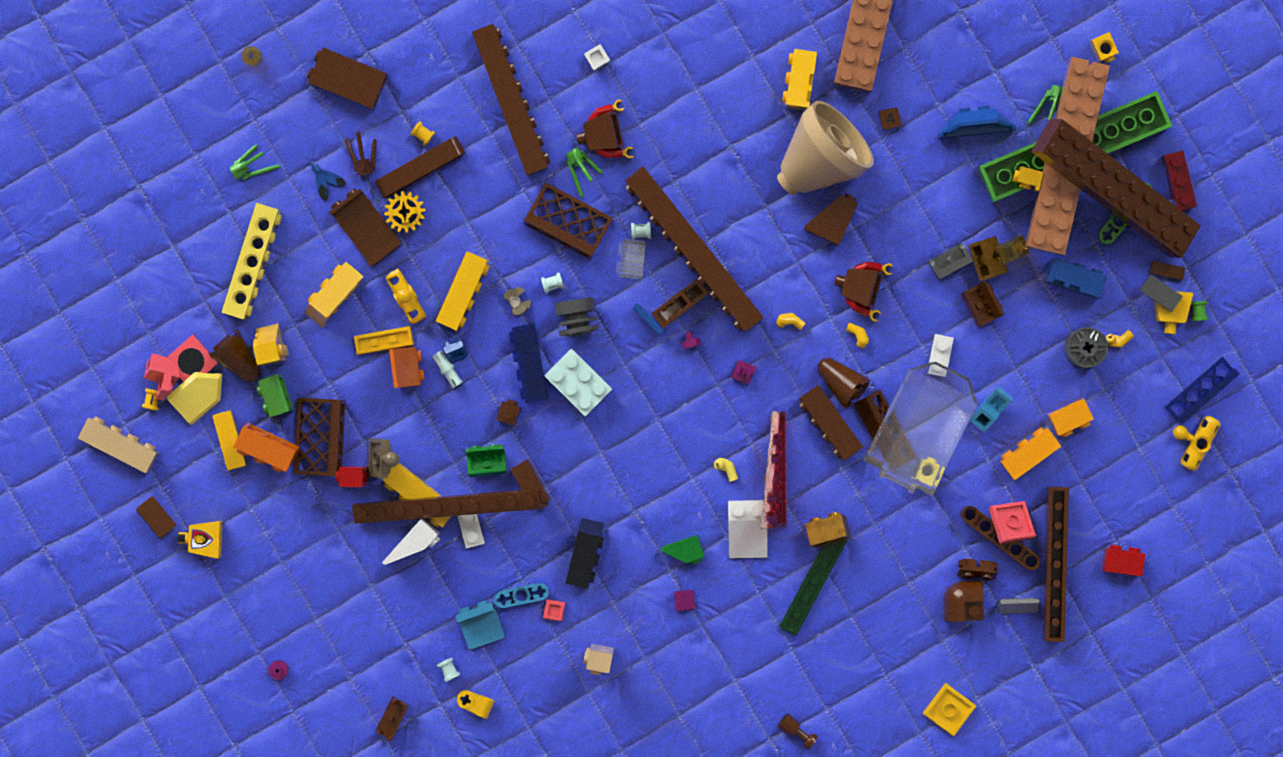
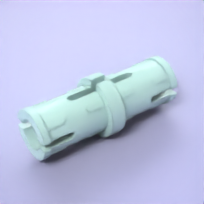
M442 350L432 356L441 369L440 373L444 374L452 389L463 382L454 370L455 366L450 364Z

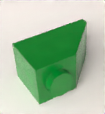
M697 535L661 546L662 552L685 563L690 562L691 565L702 562L701 558L705 557Z

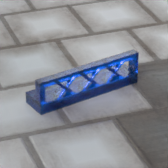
M1221 357L1164 408L1178 424L1182 425L1239 376L1240 373ZM1222 363L1229 371L1223 376H1216V367ZM1205 377H1212V386L1209 389L1201 388L1202 379ZM1198 390V397L1195 401H1187L1188 391ZM1176 402L1183 403V411L1177 416L1170 407Z

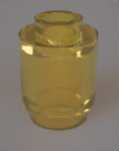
M248 46L242 52V60L250 67H257L263 61V54L258 48ZM251 53H254L253 59H249Z

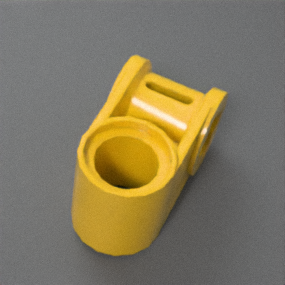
M462 690L458 694L457 703L461 708L488 719L495 702L494 700L469 690ZM469 695V700L471 701L463 704L460 697Z

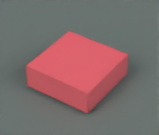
M546 599L543 618L562 621L565 602Z

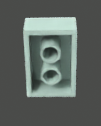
M570 349L544 375L584 416H587L612 390L573 349Z

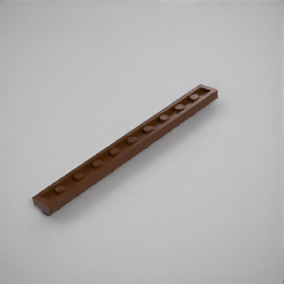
M540 489L354 503L352 510L354 524L536 510L542 508Z

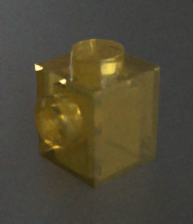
M1023 235L996 246L1003 264L1017 260L1030 253L1029 249L1025 247L1026 240H1024Z

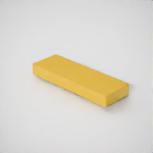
M411 326L354 336L357 355L414 345Z
M232 410L212 415L227 471L246 466L245 457L237 453L236 448H233L239 435Z

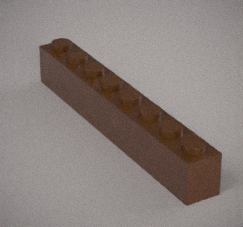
M490 24L472 31L526 175L530 176L549 169L548 164L551 163L547 152L543 153L541 149L544 143L540 134L536 135L534 128L537 125L534 117H529L527 110L530 107L527 99H522L520 92H523L520 81H515L513 74H516L513 63H508L507 56H509L506 45L502 46L500 38L503 37L499 27L495 28L494 24Z
M1047 486L1043 640L1047 642H1065L1069 487Z

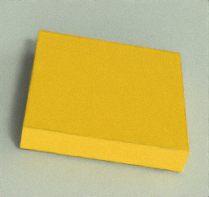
M944 683L923 714L954 737L976 708V705L950 685Z

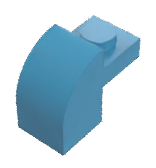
M998 386L981 403L970 421L985 433L1013 398Z

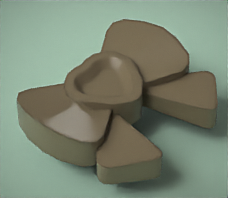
M520 287L510 289L502 296L511 306L513 316L521 315L531 305V300L521 302L520 298H518L525 291V289Z

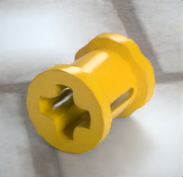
M419 121L410 135L417 137L426 146L434 137L435 132L429 131Z
M146 388L145 402L141 407L158 411L159 399H156L157 390ZM152 395H154V397H153V402H152V404H151V403H150V402H151V397H152Z

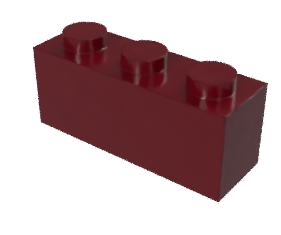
M1184 151L1161 156L1173 205L1181 211L1197 207Z

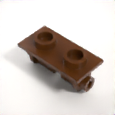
M963 558L958 563L959 571L957 576H962L964 579H972L974 577L981 578L984 581H991L996 579L998 574V564L994 563V561L980 560V567L976 566L975 559Z

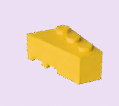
M794 49V52L789 54L788 64L791 65V71L786 73L785 83L788 84V90L783 92L782 98L785 108L805 111L809 107L817 52Z
M279 323L256 328L255 338L257 339H254L253 350L257 365L266 366L287 361L286 356H289L287 345L283 344Z

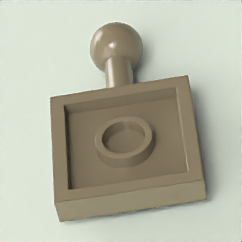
M369 438L368 476L388 478L391 467L398 465L399 456L397 453L391 452L389 439Z

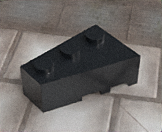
M585 518L581 519L565 584L588 589L589 583H594L596 572H593L594 565L598 566L600 555L597 554L598 548L602 549L604 537H601L604 523Z

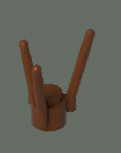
M357 131L360 155L358 163L349 140L345 139L354 169L358 172V176L373 174V169L376 168L377 141L373 139L371 162H369V159L364 158L360 132Z

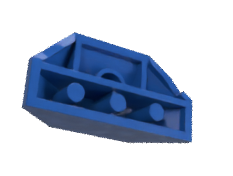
M990 106L978 107L977 111H971L970 108H962L954 114L938 134V139L1012 132L1016 130V126L996 109H990Z

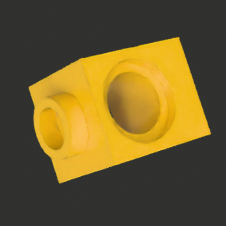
M1110 32L1090 41L1098 62L1104 61L1106 64L1115 60V55L1119 52ZM1102 44L1108 45L1110 49L1108 54L1101 52L1100 46Z

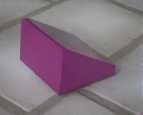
M693 590L674 591L676 611L695 609Z

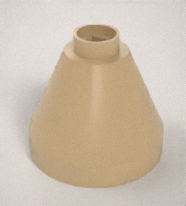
M815 101L802 113L780 165L781 172L777 175V179L781 186L792 195H796L799 191L808 193L861 177L873 166L874 159L863 136L841 112L828 103Z

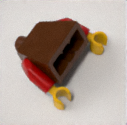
M617 100L614 105L608 104L594 110L588 117V121L583 124L584 132L577 134L579 145L587 143L589 150H594L597 155L605 158L634 157L626 154L628 149L634 148L626 147L624 150L621 149L624 148L617 113L623 112L625 107L618 109L616 104L622 103V100Z
M867 261L856 265L854 269H848L846 277L836 276L834 284L843 288L841 295L846 297L845 301L853 311L864 316L869 315L871 320L878 321L873 318V313L881 314V312L874 309L883 274L886 276L892 274L885 270L886 266L893 267L890 263L882 266L881 263Z

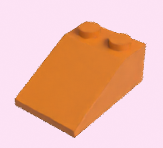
M417 347L389 349L394 388L422 385V381H425L424 370H420L419 362H422L421 350L417 351Z

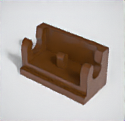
M153 496L136 508L138 514L160 540L177 526Z
M392 696L376 729V733L384 735L386 739L392 741L410 704Z

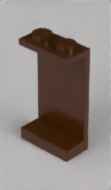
M324 47L321 51L318 50L314 60L316 65L314 69H310L307 79H309L308 83L374 110L388 74Z
M353 189L346 194L348 198L342 202L339 200L331 206L332 210L329 212L366 258L367 263L373 268L403 244L361 189Z

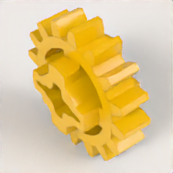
M404 191L401 192V196L395 193L394 200L388 199L391 204L385 205L388 212H385L384 215L389 216L386 222L393 223L391 225L392 229L397 226L398 232H401L403 228L406 233H409V228L415 231L416 224L422 225L419 220L425 219L422 212H425L426 209L421 208L424 202L417 201L419 199L418 195L413 198L412 192H409L408 196L405 195ZM408 200L413 201L417 207L409 206ZM400 201L398 208L393 209L394 205ZM404 205L407 210H410L406 218H404L403 214H400V211L404 209ZM413 215H417L416 219L412 223H410V219L413 217ZM394 217L401 218L402 224L397 223Z

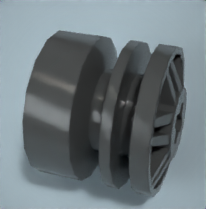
M594 297L554 304L556 316L565 317V321L558 323V327L567 326V330L559 331V336H582L599 330L598 325H589V322L597 320V317H588L589 312L596 310Z
M1091 327L1074 330L1068 335L1064 343V354L1067 360L1080 368L1097 366L1106 358L1108 352V342L1104 334ZM1085 343H1087V345H1091L1089 353L1087 352V350L1083 351Z

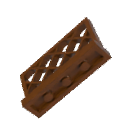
M545 182L523 224L591 260L613 218ZM546 189L553 191L556 199L545 202L543 194ZM564 199L570 200L573 208L562 211L560 201ZM557 202L560 212L549 214L547 204ZM544 206L547 215L538 217L533 213L537 207ZM585 208L588 210L590 217L579 220L576 210ZM574 211L577 221L566 223L564 213ZM561 215L564 224L555 226L552 224L550 217ZM602 217L607 220L604 227L596 229L593 219ZM591 220L594 230L583 232L581 222ZM578 223L581 233L576 235L570 234L567 226ZM595 232L597 240L594 246L586 242L584 235Z
M298 398L296 445L300 446L295 457L294 474L336 477V471L339 470V467H342L346 400ZM303 402H310L314 407L309 414L303 411ZM324 403H331V410L325 416L319 408ZM317 410L323 419L315 425L309 417ZM306 420L313 426L307 434L302 430V423ZM324 421L330 425V430L325 435L318 428ZM316 429L322 438L314 444L308 436ZM305 439L312 445L306 453L301 449V443ZM323 440L329 444V450L324 454L317 447ZM314 449L321 456L315 463L307 456ZM304 458L311 464L306 471L300 470V462ZM322 459L328 464L327 472H321L316 466Z

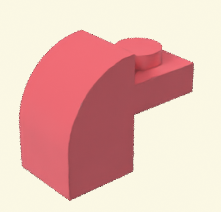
M152 353L146 363L144 379L158 382L156 399L163 401L167 394H171L173 386L179 379V370L170 359Z

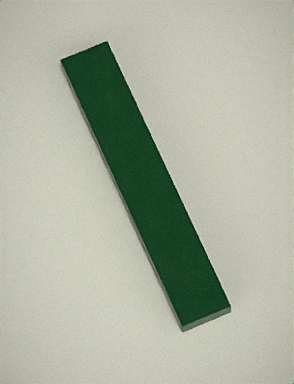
M847 540L821 547L779 625L780 628L795 636L797 635Z

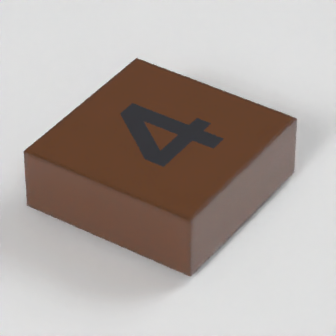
M898 107L878 112L882 130L902 126Z

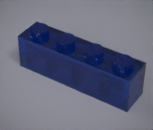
M535 323L512 327L509 337L510 342L515 344L516 349L512 353L514 362H518L519 365L516 375L517 380L522 382L523 388L519 389L521 400L525 399V403L549 399Z

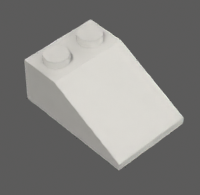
M767 500L728 501L729 558L767 557Z
M425 518L420 519L382 563L386 565L428 547H434L440 540L438 537L440 532Z

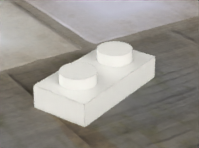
M934 334L927 372L941 375L947 374L953 337Z
M478 515L458 516L466 548L485 544Z

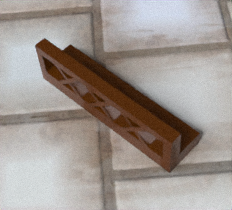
M881 390L854 403L889 471L916 458ZM875 396L877 397L880 403L879 406H876L873 400ZM883 414L887 416L889 420L888 424L885 423L883 419ZM892 431L896 433L897 441L893 439ZM901 449L905 451L908 456L907 458H903Z

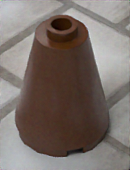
M236 329L233 331L235 335L230 336L228 334L214 346L213 350L215 352H209L208 354L243 381H250L252 383L260 376V368L240 331Z
M830 357L827 359L823 358L817 365V372L845 409L854 404L852 400L859 399L870 384L869 381H871L868 377Z

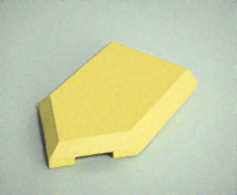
M194 372L175 388L170 395L168 394L166 398L183 418L192 425L220 401L222 374Z

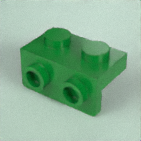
M492 444L489 447L473 446L466 449L468 477L507 474L504 445Z

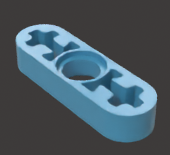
M535 583L502 590L495 595L494 602L499 608H507L541 601L548 597L549 588L545 583ZM538 586H541L542 589L546 590L543 593V597H540L539 594H534V599H530L531 594L528 588L536 591ZM519 590L526 591L527 599L524 601L518 600L516 593ZM513 591V599L516 603H511L512 599L507 600L505 605H502V602H498L500 594L508 597L511 596L509 592Z

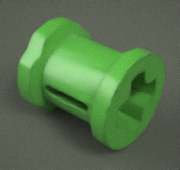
M1208 301L1191 302L1193 307L1192 321L1209 320L1206 314V304Z

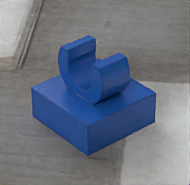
M458 337L455 338L456 343L450 345L448 341L445 342L446 347H444L450 363L468 356L462 340L460 341Z

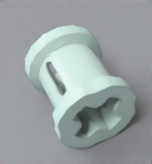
M650 222L638 225L631 223L632 240L643 237L651 239Z
M560 273L546 279L544 277L541 278L545 294L555 289H564Z
M452 657L437 664L445 676V682L460 675V672H457L452 662Z

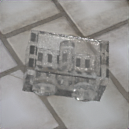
M623 239V242L619 243L618 254H621V262H617L616 273L619 274V278L642 280L646 241Z

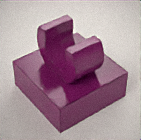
M738 360L731 378L750 384L756 367Z

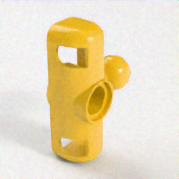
M397 268L387 274L386 281L394 293L395 300L400 308L403 309L410 323L415 324L427 318L418 302L414 289L408 284L401 270ZM397 276L399 282L393 285L390 279ZM417 310L418 315L412 319L409 313Z
M1208 415L1204 416L1194 435L1188 433L1187 428L1183 425L1176 426L1173 429L1174 438L1177 440L1185 439L1190 442L1181 458L1180 463L1182 466L1191 471L1198 469L1221 426L1219 420ZM1207 420L1208 423L1206 427H1202L1203 421ZM1203 438L1206 444L1203 448L1199 449L1196 443L1199 439ZM1189 454L1190 457L1187 462L1184 461L1185 455Z

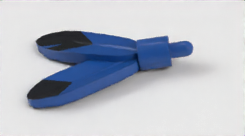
M309 162L312 166L311 169L316 174L318 192L323 200H327L329 196L327 182L336 186H344L346 184L341 176L321 170L317 163Z

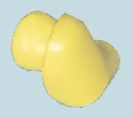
M725 458L715 460L714 467L717 470L726 472L729 482L738 479L732 461Z

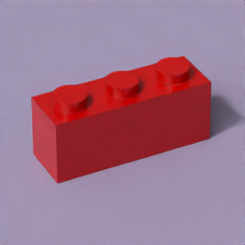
M368 466L339 467V470L336 471V483H339V487L367 486Z

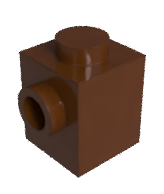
M507 399V402L502 401L496 420L515 426L522 407L518 406V402Z

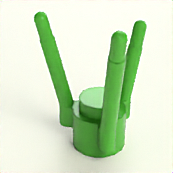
M1052 85L1051 90L1047 89L1045 96L1028 120V124L1032 123L1048 98L1053 103L1048 121L1052 119L1056 106L1059 104L1063 87Z
M255 144L242 157L234 161V164L230 166V170L237 180L240 178L246 180L249 177L278 169L280 165L247 173L250 171L248 165L263 156V152H260L248 161H244L258 147Z
M577 147L565 156L568 159L566 163L570 168L579 196L583 197L573 165L575 168L579 166L590 182L593 179L583 165L584 159L599 174H602V170L585 154L584 150L580 151Z

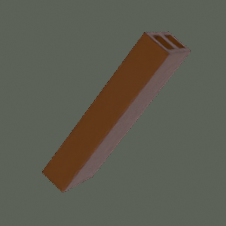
M1152 261L1149 273L1183 280L1185 268Z

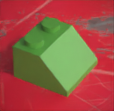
M276 374L258 381L257 390L259 396L264 398L263 409L266 415L269 414L271 418L294 411L283 374Z

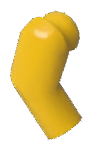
M849 322L846 331L856 335V345L859 348H865L869 343L865 329Z

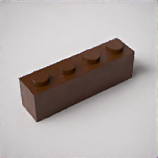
M816 385L799 398L801 402L798 404L805 413L808 411L811 414L812 418H810V421L815 428L820 427L824 432L821 436L827 444L831 442L835 447L832 451L838 459L842 458L845 461L863 448L819 385Z

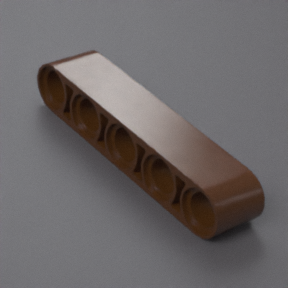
M457 136L452 137L382 176L375 183L383 198H387L463 156L466 152Z
M967 505L961 509L960 516L964 522L1024 568L1035 570L1039 567L1040 558L1020 541L1003 544L997 543L993 521L977 508ZM967 509L974 511V517L970 520L965 518V511ZM982 521L989 522L990 527L987 531L980 529ZM1014 544L1020 546V551L1016 555H1013L1010 551L1011 546ZM1033 556L1035 558L1033 566L1026 565L1027 557Z

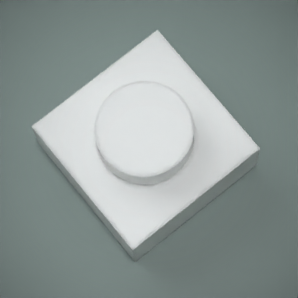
M601 44L584 53L594 71L610 62Z

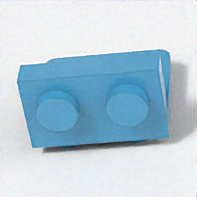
M488 600L476 603L477 607L472 609L469 606L458 610L459 613L455 615L457 622H460L470 649L500 640L505 636L493 601L489 603Z

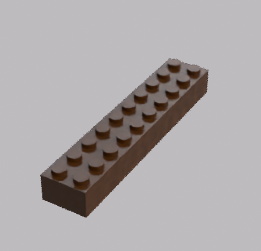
M1050 119L1031 150L1033 154L1169 257L1182 258L1201 226L1063 119Z
M644 166L625 180L627 184L625 189L632 197L636 195L639 199L637 204L644 212L648 210L651 214L649 219L656 227L660 225L663 229L661 234L668 242L671 240L675 244L673 249L680 257L683 255L687 259L685 261L687 267L692 272L695 270L699 274L697 279L704 287L707 285L711 289L709 294L715 302L719 300L723 304L721 309L727 317L731 315L734 318L733 324L739 332L743 330L746 333L764 318Z

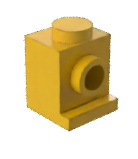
M1021 166L1019 170H1015L1012 181L1020 184V188L1030 190L1031 187H1034L1033 191L1038 192L1044 172Z

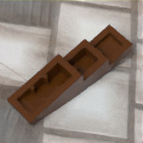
M695 279L651 314L661 327L665 328L707 296L711 289L707 285L704 287L698 279Z

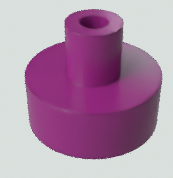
M692 331L685 333L686 341L681 342L683 349L701 345L700 337L694 338Z
M276 660L269 666V674L276 680L285 678L289 672L287 663L282 660Z

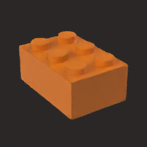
M246 423L242 427L233 448L237 449V453L243 456L251 455L255 457L254 460L263 465L266 462L272 465L273 470L282 473L283 471L287 472L291 467L300 446L255 425Z

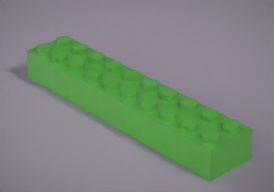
M1158 91L1099 115L1092 142L1109 154L1172 127ZM1036 142L977 167L992 203L1024 190V188L1019 187L1020 184L1012 181L1014 172L1019 170V167L1022 166L1043 172L1045 162L1031 152Z

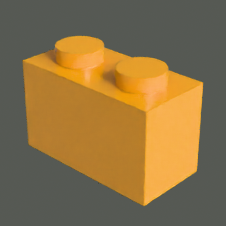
M1084 398L1047 414L1056 435H1062L1063 437L1074 433L1073 429L1077 427L1083 429L1091 425L1090 421L1094 420Z

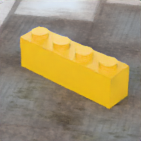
M466 251L436 322L456 331L459 328L463 329L467 320L464 317L466 311H471L475 302L472 300L474 293L478 294L481 289L482 283L480 280L482 275L486 276L489 271L490 265H487L488 260Z
M401 463L391 467L388 478L382 479L385 482L384 486L391 492L395 490L400 494L399 498L401 500L441 496ZM451 516L430 518L428 521L437 528L439 525L444 527Z

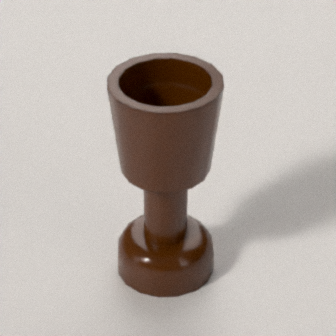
M787 713L777 728L790 736L795 734L804 741L803 746L809 750L818 739V736L814 733L810 735L799 728L800 723Z

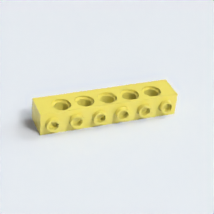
M256 203L221 313L244 320L251 316L253 310L251 302L253 298L256 299L259 288H257L258 280H262L265 270L262 268L264 262H268L270 257L268 249L270 243L273 244L276 238V233H274L276 225L279 226L282 219L280 210ZM263 220L269 222V228L265 231L260 229V223ZM258 238L263 240V247L260 249H256L254 246V242ZM251 257H256L258 260L255 267H250L248 264ZM245 275H250L252 278V282L248 286H245L242 281ZM240 293L246 296V301L243 304L237 302V296Z

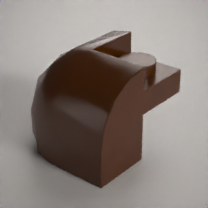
M981 580L959 581L947 588L943 595L944 621L965 622L984 620V594Z

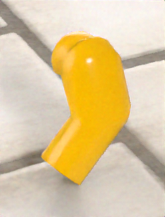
M794 313L781 314L776 320V324L780 328L793 324L801 330L806 324Z
M1127 330L1121 336L1110 333L1106 336V340L1110 347L1122 348L1134 335L1130 330Z

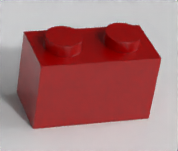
M1110 545V548L1104 547L1102 571L1135 576L1143 575L1145 553L1140 552V548L1129 547L1128 551L1121 550L1122 546Z

